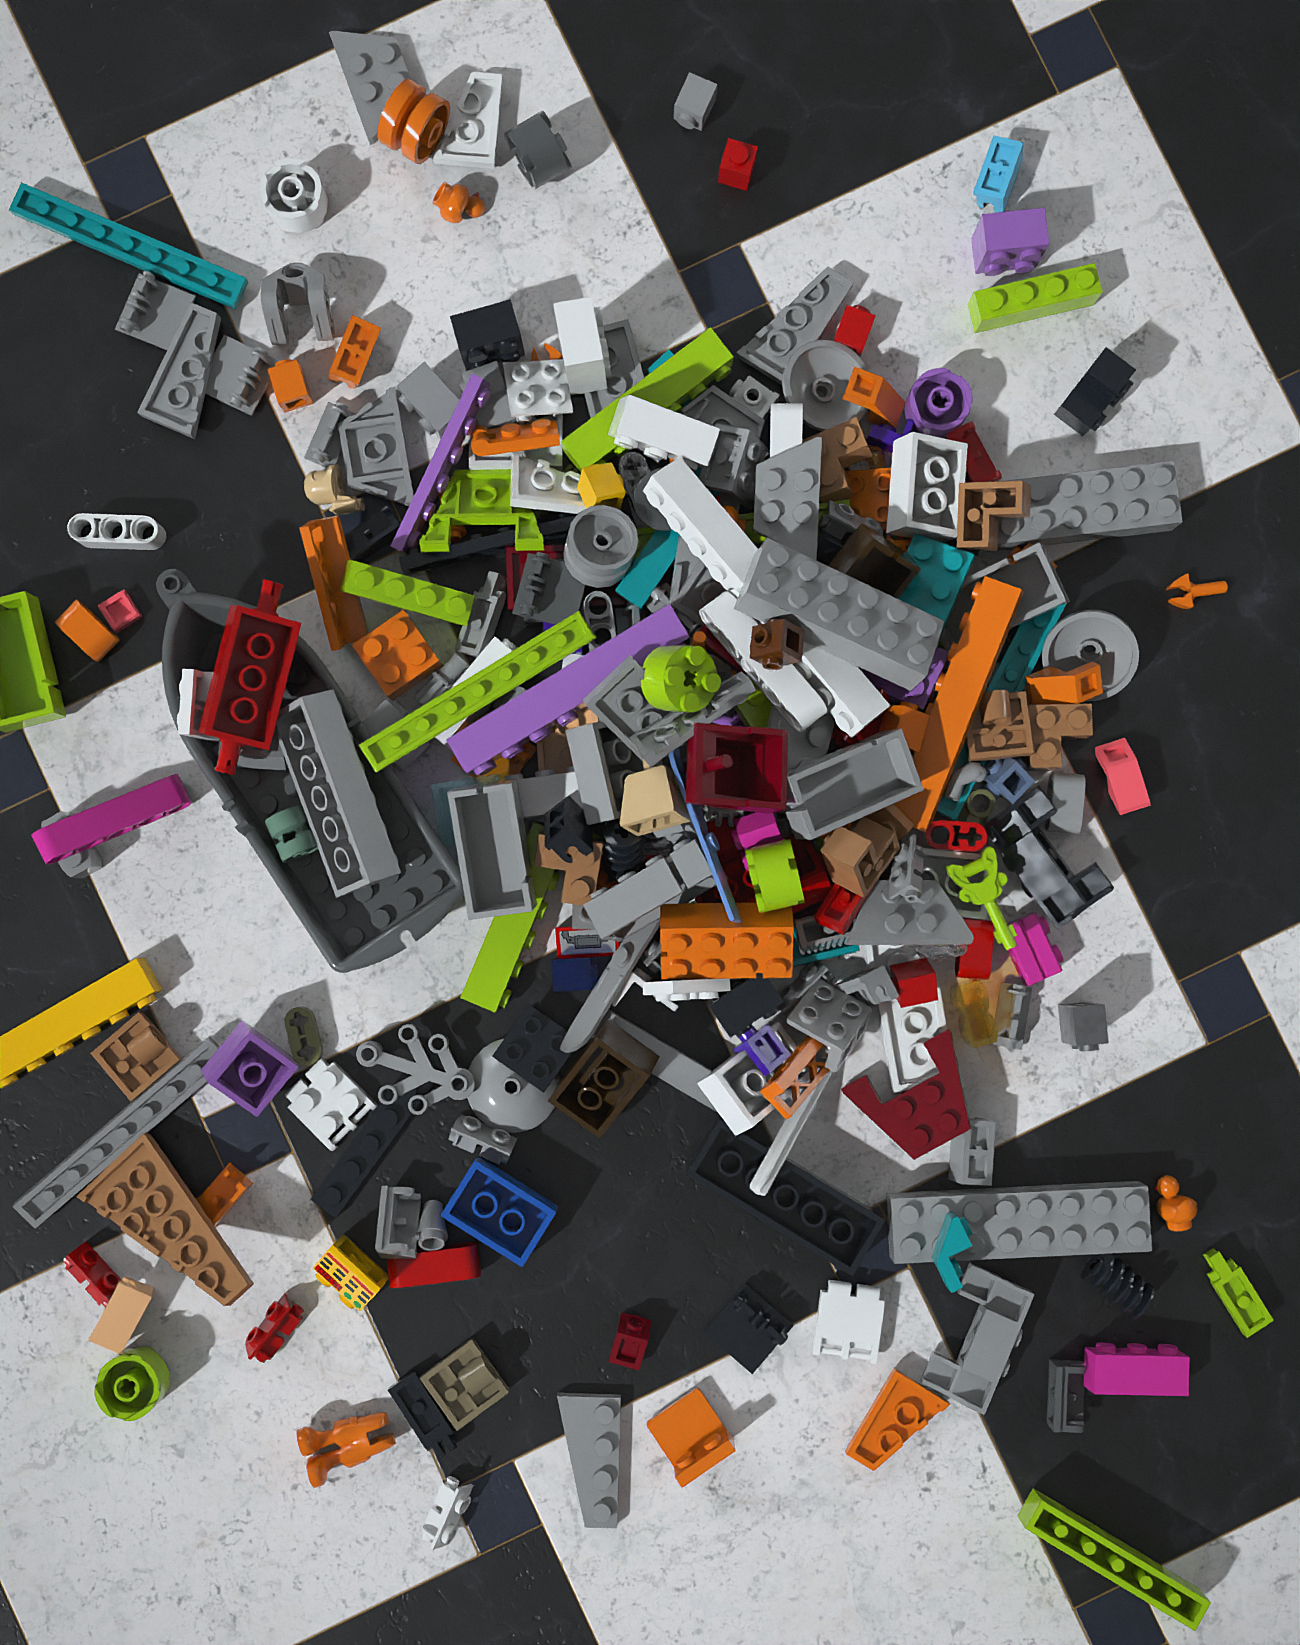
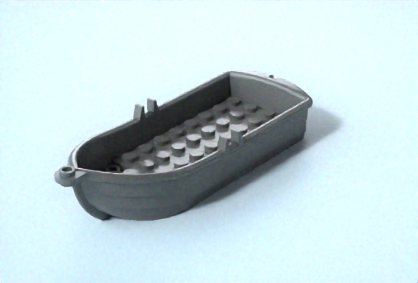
M167 569L157 578L156 588L158 594L170 610L162 645V673L169 710L178 730L177 715L180 710L181 696L179 684L182 679V669L213 672L230 605H239L250 609L257 607L233 598L197 592L183 572L177 569ZM173 581H177L176 588L170 590V584ZM298 635L280 710L302 696L334 689L337 700L342 706V713L348 730L353 736V743L358 757L364 766L369 787L375 796L379 814L387 828V835L393 852L397 855L401 873L367 888L336 898L319 849L300 859L283 863L276 848L279 841L271 837L265 824V820L270 816L287 808L302 805L288 765L286 770L236 767L235 775L218 772L214 769L219 757V742L185 735L180 736L190 754L222 800L223 805L221 807L224 811L230 812L237 823V826H235L236 830L247 838L329 966L336 972L347 973L379 963L406 949L407 946L401 939V934L406 930L412 934V937L417 942L446 917L463 897L464 890L459 867L392 765L390 764L377 773L372 768L359 747V744L371 738L372 735L325 664L307 642ZM295 834L291 836L292 839L297 838Z

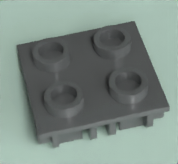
M537 552L536 554L528 553L512 614L556 625L579 611L585 585L571 575L565 562L551 559L548 554Z

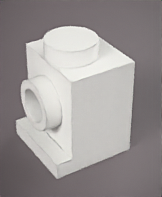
M750 375L744 382L739 379L729 393L733 399L764 420L771 414V403H778L780 396L778 393L770 391ZM752 393L758 399L751 401L747 398V394Z

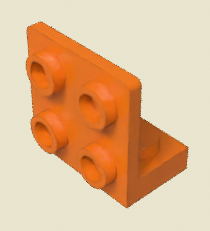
M698 1387L647 1421V1428L673 1465L675 1479L681 1488L736 1451L734 1439Z

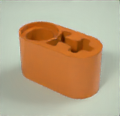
M77 599L55 621V624L96 662H99L120 641L91 610Z

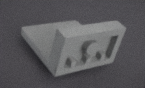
M715 424V427L719 428L720 431L708 466L702 467L699 480L707 489L729 493L745 508L753 509L755 504L756 464L770 459V450L749 429Z
M819 979L808 989L788 1016L787 1023L826 1045L825 1052L828 1054L825 1067L836 1073L865 1032L873 1008Z

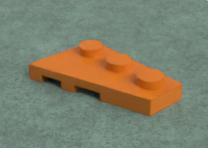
M893 1368L845 1449V1453L867 1468L875 1471L897 1452L907 1439L918 1430L920 1432L929 1424L928 1421L938 1412H943L951 1404L943 1397Z

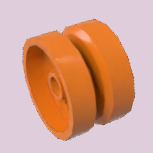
M406 79L402 81L389 97L381 114L377 131L379 142L392 150L397 151L401 148L402 155L416 164L424 163L433 154L446 130L451 109L449 101L434 93L427 95L425 87L413 80Z

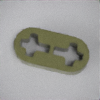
M304 1006L295 1007L289 1010L284 1019L292 1056L299 1065L310 1066L317 1063L323 1054V1046L316 1018L309 1008ZM297 1012H300L301 1016H307L308 1022L303 1024L304 1035L301 1033L300 1026H294L292 1020L297 1018ZM305 1037L308 1046L315 1048V1053L311 1054V1060H308L307 1056H301L300 1050L304 1049L305 1046L303 1041Z

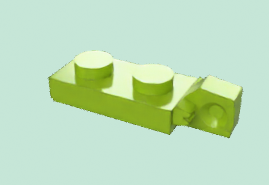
M1214 1248L1203 1254L1212 1271L1207 1273L1210 1283L1245 1337H1250L1274 1321L1241 1267L1235 1264L1233 1259L1230 1258L1225 1261L1220 1251H1216Z

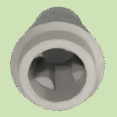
M429 1200L424 1203V1209L416 1233L419 1246L424 1250H439L448 1239L445 1218L440 1216L443 1212V1204L440 1201Z

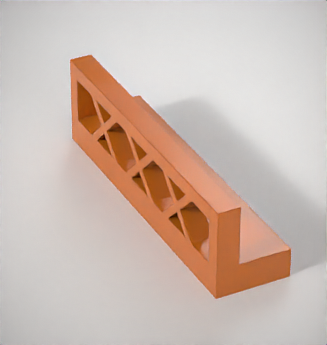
M337 515L308 521L299 528L331 651L341 650L347 643L356 642L369 633L360 597L339 591L346 562L350 560L340 517Z
M809 1035L801 1041L791 1053V1056L785 1060L760 1090L763 1096L786 1120L792 1117L830 1070L825 1067L826 1062H816L815 1054L820 1048H826V1045ZM805 1067L809 1068V1083H800L798 1075ZM787 1088L792 1090L793 1102L790 1106L778 1096L785 1092Z

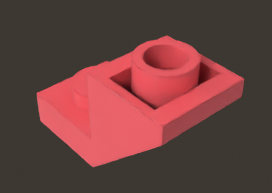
M1122 738L1095 747L1096 757L1107 776L1108 793L1119 814L1123 815L1150 806V799L1137 758L1127 740Z

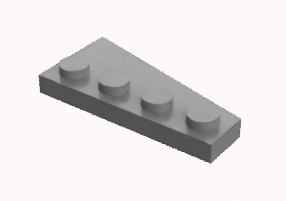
M190 302L137 412L148 420L193 439L196 438L221 317L216 312Z
M740 671L721 683L720 689L714 693L711 701L703 709L691 713L671 712L629 738L635 749L651 767L693 737L694 723H712L735 705L746 701L749 695L756 691L751 679Z

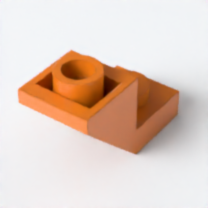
M854 366L842 399L870 409L866 421L877 425L886 424L896 429L905 401L884 377Z
M1089 662L1068 672L1049 666L1025 676L1029 705L1079 704L1103 694L1100 664Z

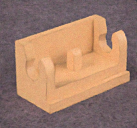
M124 1276L117 1284L88 1341L122 1354L152 1298L153 1286Z

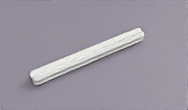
M820 1058L817 1062H826L827 1058ZM829 1070L792 1117L787 1120L785 1119L750 1183V1189L755 1194L765 1196L770 1190L833 1071Z

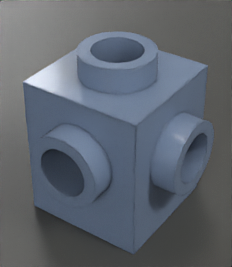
M1018 757L988 760L984 765L986 769L984 781L986 784L983 788L991 792L996 800L1002 797L1014 804L1035 782L1025 771L1028 768L1026 764Z

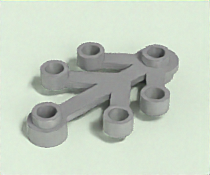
M413 1024L403 1025L399 1029L398 1036L402 1042L407 1043L416 1062L383 1052L382 1046L375 1041L362 1043L356 1051L357 1060L363 1066L372 1067L380 1064L412 1075L394 1085L381 1087L378 1092V1098L383 1104L389 1105L396 1102L399 1096L428 1081L442 1085L424 1096L415 1095L410 1098L408 1108L411 1113L416 1115L424 1113L429 1106L448 1096L455 1100H463L469 1097L475 1088L474 1076L467 1069L458 1068L448 1047L449 1040L443 1034L433 1035L429 1039L428 1046L432 1052L438 1053L446 1072L433 1068L419 1039V1030ZM408 1027L414 1031V1036L411 1040L406 1039L403 1035L404 1030ZM437 1037L444 1041V1047L441 1050L436 1049L433 1045ZM366 1048H370L374 1052V1057L371 1060L364 1058L363 1053ZM456 1078H461L464 1081L462 1090L454 1088L453 1081ZM387 1088L391 1089L394 1093V1097L390 1101L386 1100L383 1096V1092ZM415 1099L423 1101L424 1107L422 1110L419 1111L414 1108L413 1102Z

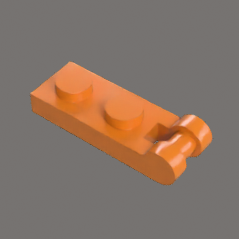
M539 419L533 423L523 425L509 423L501 428L487 429L483 425H476L470 435L471 449L477 456L560 446L556 420Z

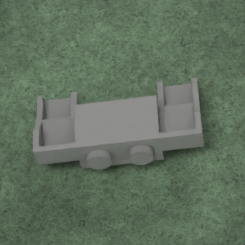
M969 1262L961 1281L963 1288L957 1292L980 1305L957 1360L954 1361L932 1351L920 1381L922 1384L947 1395L967 1408L985 1415L1000 1377L1004 1378L1009 1370L1010 1359L1008 1358L1013 1347L1016 1348L1021 1341L1023 1334L1021 1326L1035 1294L1031 1290L1005 1280L999 1275Z

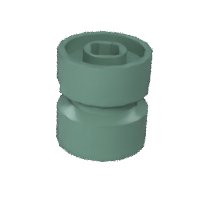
M302 805L282 810L265 820L271 837L279 841L276 848L283 863L300 859L318 850L312 830L308 829L309 822ZM295 834L297 838L292 839L291 836Z

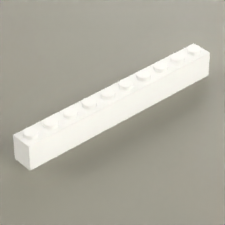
M679 457L653 474L643 492L646 494L650 504L658 508L667 519L671 529L678 532L685 540L692 554L699 557L706 565L711 576L738 599L752 559L758 548L682 458ZM753 618L758 625H760V624H765V623H763V622H761V621H759V620ZM803 642L802 662L792 665L824 701L827 710L835 718L838 727L851 738L890 706L858 666L807 642Z

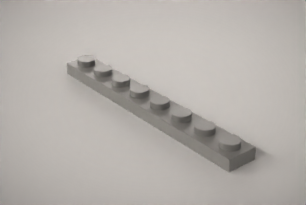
M208 1036L15 1201L13 1208L36 1229L106 1169L143 1133H148L207 1081L201 1069L220 1046Z

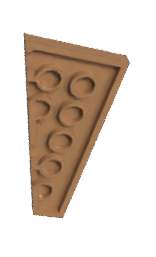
M143 1133L76 1196L84 1203H89L96 1208L97 1213L104 1218H109L121 1227L120 1230L154 1255L161 1256L169 1262L170 1266L177 1272L184 1273L195 1281L196 1286L223 1306H231L254 1285L247 1272L151 1134Z

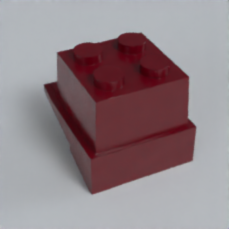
M694 723V735L688 739L686 803L760 813L786 810L788 730Z

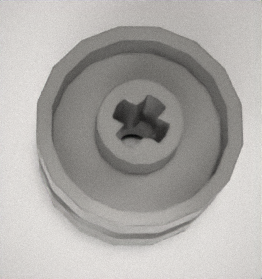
M606 505L590 506L579 512L570 524L563 552L565 565L571 575L582 584L595 588L609 587L621 581L629 571L638 544L636 526L628 515L617 508Z

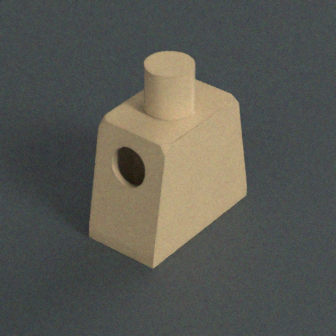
M643 759V771L628 775L625 779L620 826L636 836H641L690 822L691 817L673 770L663 765V759L651 767Z

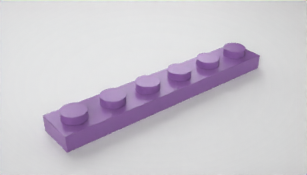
M473 373L471 374L390 545L391 547L401 552H406L417 548L420 544V539L423 535L421 533L425 521L428 522L435 512L436 505L434 502L438 494L444 492L449 483L448 473L452 465L457 464L463 453L462 443L466 435L470 436L476 426L477 419H475L479 408L484 407L489 399V387L491 384Z

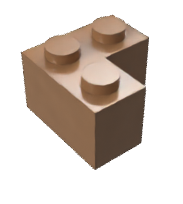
M857 417L802 440V443H805L813 438L822 437L819 492L821 503H826L829 500L833 502L847 500L854 497L844 468L873 457L864 430Z
M1024 481L959 483L957 548L965 551L998 550L999 519L1030 518L1031 485Z
M1092 704L1028 705L1034 754L1022 757V761L1028 767L1025 771H1054L1061 768V740L1086 739L1093 735Z
M862 817L857 825H853L849 830L842 826L835 829L833 834H829L824 839L820 851L832 882L865 898L896 855L900 846L894 831L866 817Z
M539 830L534 866L565 870L561 892L562 903L583 906L592 900L590 895L596 892L603 847L602 839L593 838V852L587 856L580 853L574 846L568 847L566 852L573 857V863H568L562 860L552 849L548 850L545 847V831Z

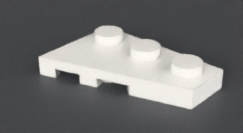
M471 72L457 103L454 117L445 130L442 144L436 150L433 157L434 164L495 169L503 88L502 74Z
M512 452L510 506L578 514L586 509L577 489L580 474L573 471L564 473L551 468V463L539 459L538 462L523 457L524 452Z

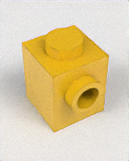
M612 462L600 465L592 464L582 468L577 489L586 508L606 505L620 510L626 491L623 478L620 474H617Z

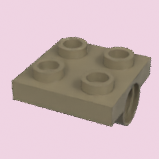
M473 1337L420 1376L422 1383L457 1431L510 1391Z

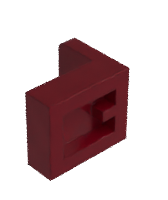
M621 1313L608 1362L639 1370L649 1340L651 1321L638 1315Z

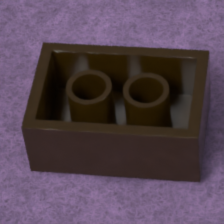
M607 1019L559 1081L548 1102L600 1138L650 1077L660 1056Z

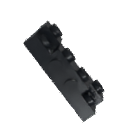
M1038 785L1019 798L1014 804L988 820L983 827L1003 855L1002 860L1007 869L1015 872L1022 881L1021 886L1024 892L1030 898L1034 897L1054 926L1059 929L1099 899L1112 892L1114 886L1096 862L1076 875L1073 874L1038 826L1058 811Z

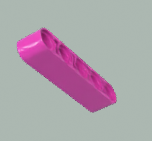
M174 774L35 831L31 836L45 864L49 865L176 813L191 805L192 801L179 775Z

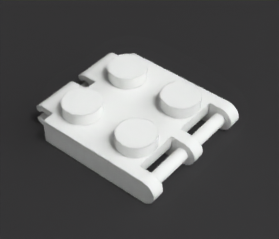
M321 1058L305 1074L312 1083L309 1085L301 1078L285 1096L292 1102L288 1108L329 1150L334 1151L338 1147L337 1143L349 1130L354 1131L358 1127L356 1123L370 1109L374 1111L378 1105L335 1061L329 1065ZM365 1103L366 1105L351 1119L350 1116ZM344 1123L346 1126L331 1139L330 1136Z
M828 1280L827 1290H820L812 1355L819 1356L820 1353L840 1355L841 1359L848 1360V1357L867 1359L869 1363L876 1364L885 1300L879 1298L880 1288L857 1284L855 1294H851V1283ZM821 1343L839 1345L842 1347L841 1349L821 1346ZM850 1347L870 1350V1353L851 1351L849 1349Z

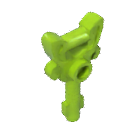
M987 846L982 851L979 859L964 866L947 865L945 870L955 884L962 888L958 895L961 901H972L975 905H985L996 929L993 934L998 944L1002 943L1005 950H1009L1017 946L1014 939L1017 934L1013 925L1007 924L996 901V898L1002 893L1001 887L1007 883L1008 879L1004 873H997L998 863L995 850L991 846ZM987 871L986 877L980 883H970L967 879L979 872Z

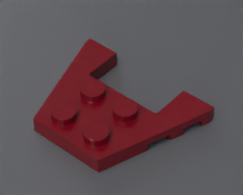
M950 1029L923 1043L939 1074L883 1104L868 1075L841 1088L843 1094L913 1160L971 1129L965 1094L959 1074L958 1060L953 1044L954 1040Z

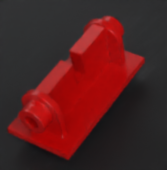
M85 1241L63 1260L67 1265L65 1269L80 1284L87 1280L90 1284L85 1290L97 1302L98 1306L102 1304L106 1308L121 1279Z
M284 1293L278 1302L274 1301L269 1306L262 1323L249 1332L245 1341L248 1359L251 1360L255 1356L262 1363H265L266 1360H271L285 1342L284 1338L277 1335L278 1331L289 1336L303 1319V1308L298 1304L290 1307L287 1294Z

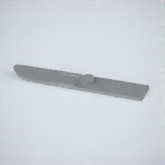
M660 919L622 941L566 1033L560 1047L563 1052L569 1053L578 1050L594 1034L660 926Z

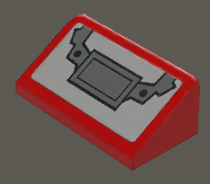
M555 927L557 959L613 956L620 946L618 941L601 939L596 930Z

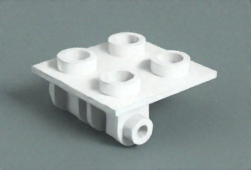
M563 359L502 363L511 417H516V421L520 425L532 423L534 415L573 413Z

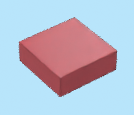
M125 589L98 605L115 633L120 632L143 617Z

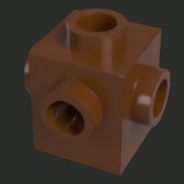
M770 619L765 624L752 626L749 658L762 664V667L768 670H780L785 665L802 662L804 630L785 619Z

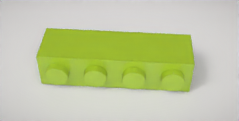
M1091 263L974 291L967 305L974 332L979 333L1093 306L1103 291L1096 265Z
M347 560L339 589L340 592L462 626H467L475 598V595L353 560Z

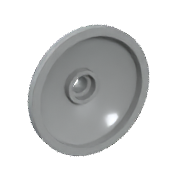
M831 340L809 342L793 353L784 368L782 387L787 403H803V423L819 431H825L856 417L860 420L868 408L842 398L854 366L868 371L862 359L852 349L839 342ZM816 390H820L824 397H820Z
M1101 610L1078 611L1061 619L1048 633L1042 650L1043 669L1052 666L1068 672L1089 662L1100 664L1103 694L1086 701L1106 699L1121 691L1133 678L1139 662L1137 639L1127 623L1112 613ZM1087 645H1093L1095 650L1088 653L1084 651V648Z
M503 1038L484 1047L473 1059L468 1071L474 1076L475 1088L473 1093L467 1098L476 1116L489 1127L502 1129L508 1133L523 1132L541 1124L555 1108L554 1105L548 1102V1099L559 1083L560 1075L558 1072L543 1093L492 1057L504 1040ZM514 1081L517 1084V1091L513 1093L506 1090V1083Z

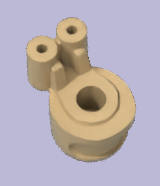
M329 465L327 470H314L307 474L304 480V491L311 502L317 505L332 504L329 510L336 515L365 510L363 498L345 495V485L340 465Z

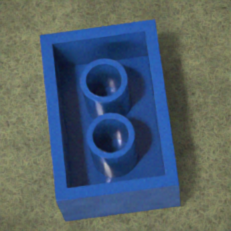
M477 1156L440 1216L523 1267L556 1214L558 1205L482 1157Z

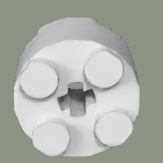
M286 158L276 161L274 163L275 166L268 171L266 176L263 174L261 177L259 188L262 202L270 217L281 230H286L287 232L302 233L319 228L324 222V217L327 213L328 198L318 173L301 159Z

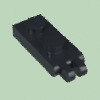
M416 1369L388 1388V1392L427 1451L433 1448L441 1459L446 1455L441 1442L444 1441L450 1451L457 1448L456 1442L452 1438V1435L455 1434L454 1427L420 1380V1374Z

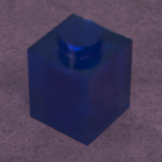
M591 957L552 960L553 992L592 990V983L598 982L597 964H591Z

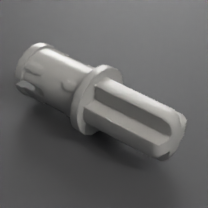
M455 653L437 673L435 671L432 672L433 677L415 694L414 698L417 703L423 706L443 694L446 690L451 689L450 685L468 669L469 665Z

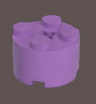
M935 368L924 372L913 384L905 401L904 413L906 421L908 418L914 421L911 429L917 433L944 438L946 433L962 426L970 412L973 399L968 382L962 376H958L945 368Z

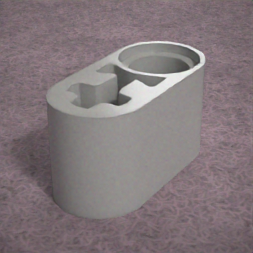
M1051 772L1048 780L1047 797L1058 811L1045 820V830L1079 834L1083 820L1085 776Z

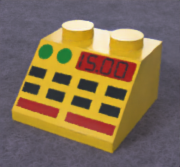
M345 1234L326 1251L313 1267L317 1272L315 1274L316 1278L324 1286H332L340 1293L339 1298L350 1309L355 1307L359 1312L389 1279L388 1274Z

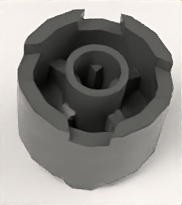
M544 111L538 112L504 133L509 150L514 149V154L519 162L517 165L529 185L535 187V189L572 168L567 155L564 153L567 150V146L559 133H552L550 129L552 127L551 122Z

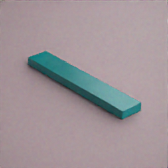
M699 467L694 473L698 477V479L700 477L702 467ZM709 490V492L714 497L719 496L721 493L719 491ZM656 530L615 592L642 610L652 591L657 588L675 561L679 533L674 530Z

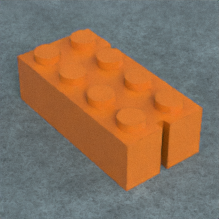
M723 903L661 905V979L756 978V973H762L763 978H792L794 932L792 906L759 913L757 903H736L743 922L734 923L729 920Z

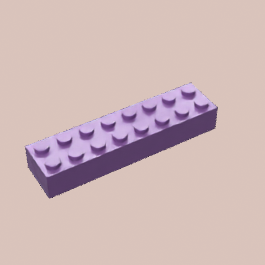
M668 604L446 739L465 773L483 776L497 767L495 761L502 757L509 760L523 752V744L530 740L537 743L552 734L549 729L559 723L563 727L577 719L579 716L576 712L586 707L582 700L629 655L643 667L645 659L654 649L660 646L688 645L690 643V636L671 605Z

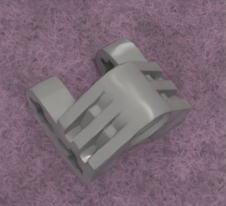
M294 262L283 266L262 279L261 305L272 345L289 344V330L284 305H309L317 340H335L330 297L323 273L303 263Z

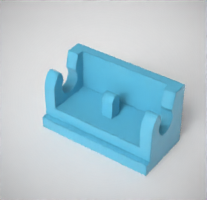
M993 135L973 191V195H976L977 205L980 208H983L985 203H990L994 206L995 213L1005 212L1023 162V142Z

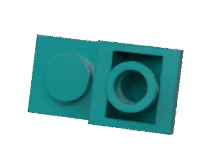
M953 1211L945 1216L932 1255V1259L943 1282L951 1293L963 1288L959 1278L964 1276L955 1257L949 1259V1257L971 1247L972 1244L968 1236L973 1234L965 1217L959 1218Z

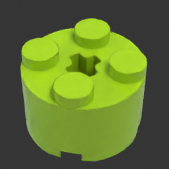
M660 646L647 656L642 667L646 668L644 679H641L642 692L650 705L664 711L697 712L708 705L714 693L721 686V678L717 674L713 659L700 646Z
M790 839L745 849L759 913L805 903Z
M149 1346L131 1347L123 1350L122 1354H117L108 1361L98 1374L94 1390L98 1406L111 1418L116 1417L124 1421H135L142 1418L165 1396L170 1386L168 1367L163 1358ZM129 1381H133L135 1385L131 1386Z

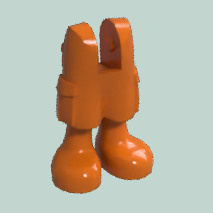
M379 1412L363 1417L353 1416L334 1422L333 1429L327 1431H316L306 1426L298 1429L296 1433L300 1452L304 1457L312 1455L321 1448L334 1443L340 1446L339 1449L308 1457L306 1468L312 1487L323 1486L327 1480L328 1472L334 1466L343 1463L344 1466L352 1468L371 1459V1456L396 1444L394 1433H387L370 1440L367 1436L368 1432L381 1428L390 1422L387 1413Z

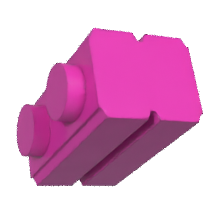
M1033 912L1007 923L1008 925H1013L1017 934L1014 937L1017 946L1007 951L1023 985H1033L1063 971L1060 963L1064 962L1063 956L1057 945H1051L1047 936L1051 931L1043 916L1038 917L1037 912Z

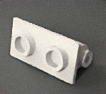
M448 1476L447 1480L442 1481L434 1500L435 1504L443 1508L442 1512L436 1508H431L421 1529L423 1532L422 1539L432 1543L430 1549L434 1550L449 1545L453 1541L458 1531L456 1526L458 1520L470 1504L471 1497L469 1495L474 1485L469 1484L459 1487L460 1481L452 1476Z

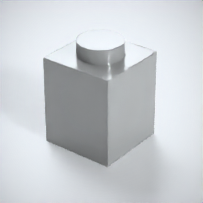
M689 72L674 104V119L687 129L696 128L702 131L716 100L717 84Z

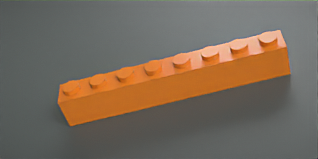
M986 576L983 582H977L973 589L971 600L975 601L971 612H965L959 625L962 635L958 644L953 642L947 656V661L951 663L947 673H941L937 680L935 691L939 693L935 703L930 702L925 711V714L929 715L920 751L915 752L913 756V761L924 790L893 803L915 825L914 828L926 832L928 826L934 820L1024 594V591L1020 588Z

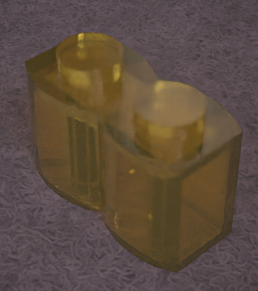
M970 979L952 984L950 987V999L955 1011L960 1015L958 1025L964 1042L973 1048L996 1043L998 1028L993 1016L988 1012L989 996L983 983L980 980Z

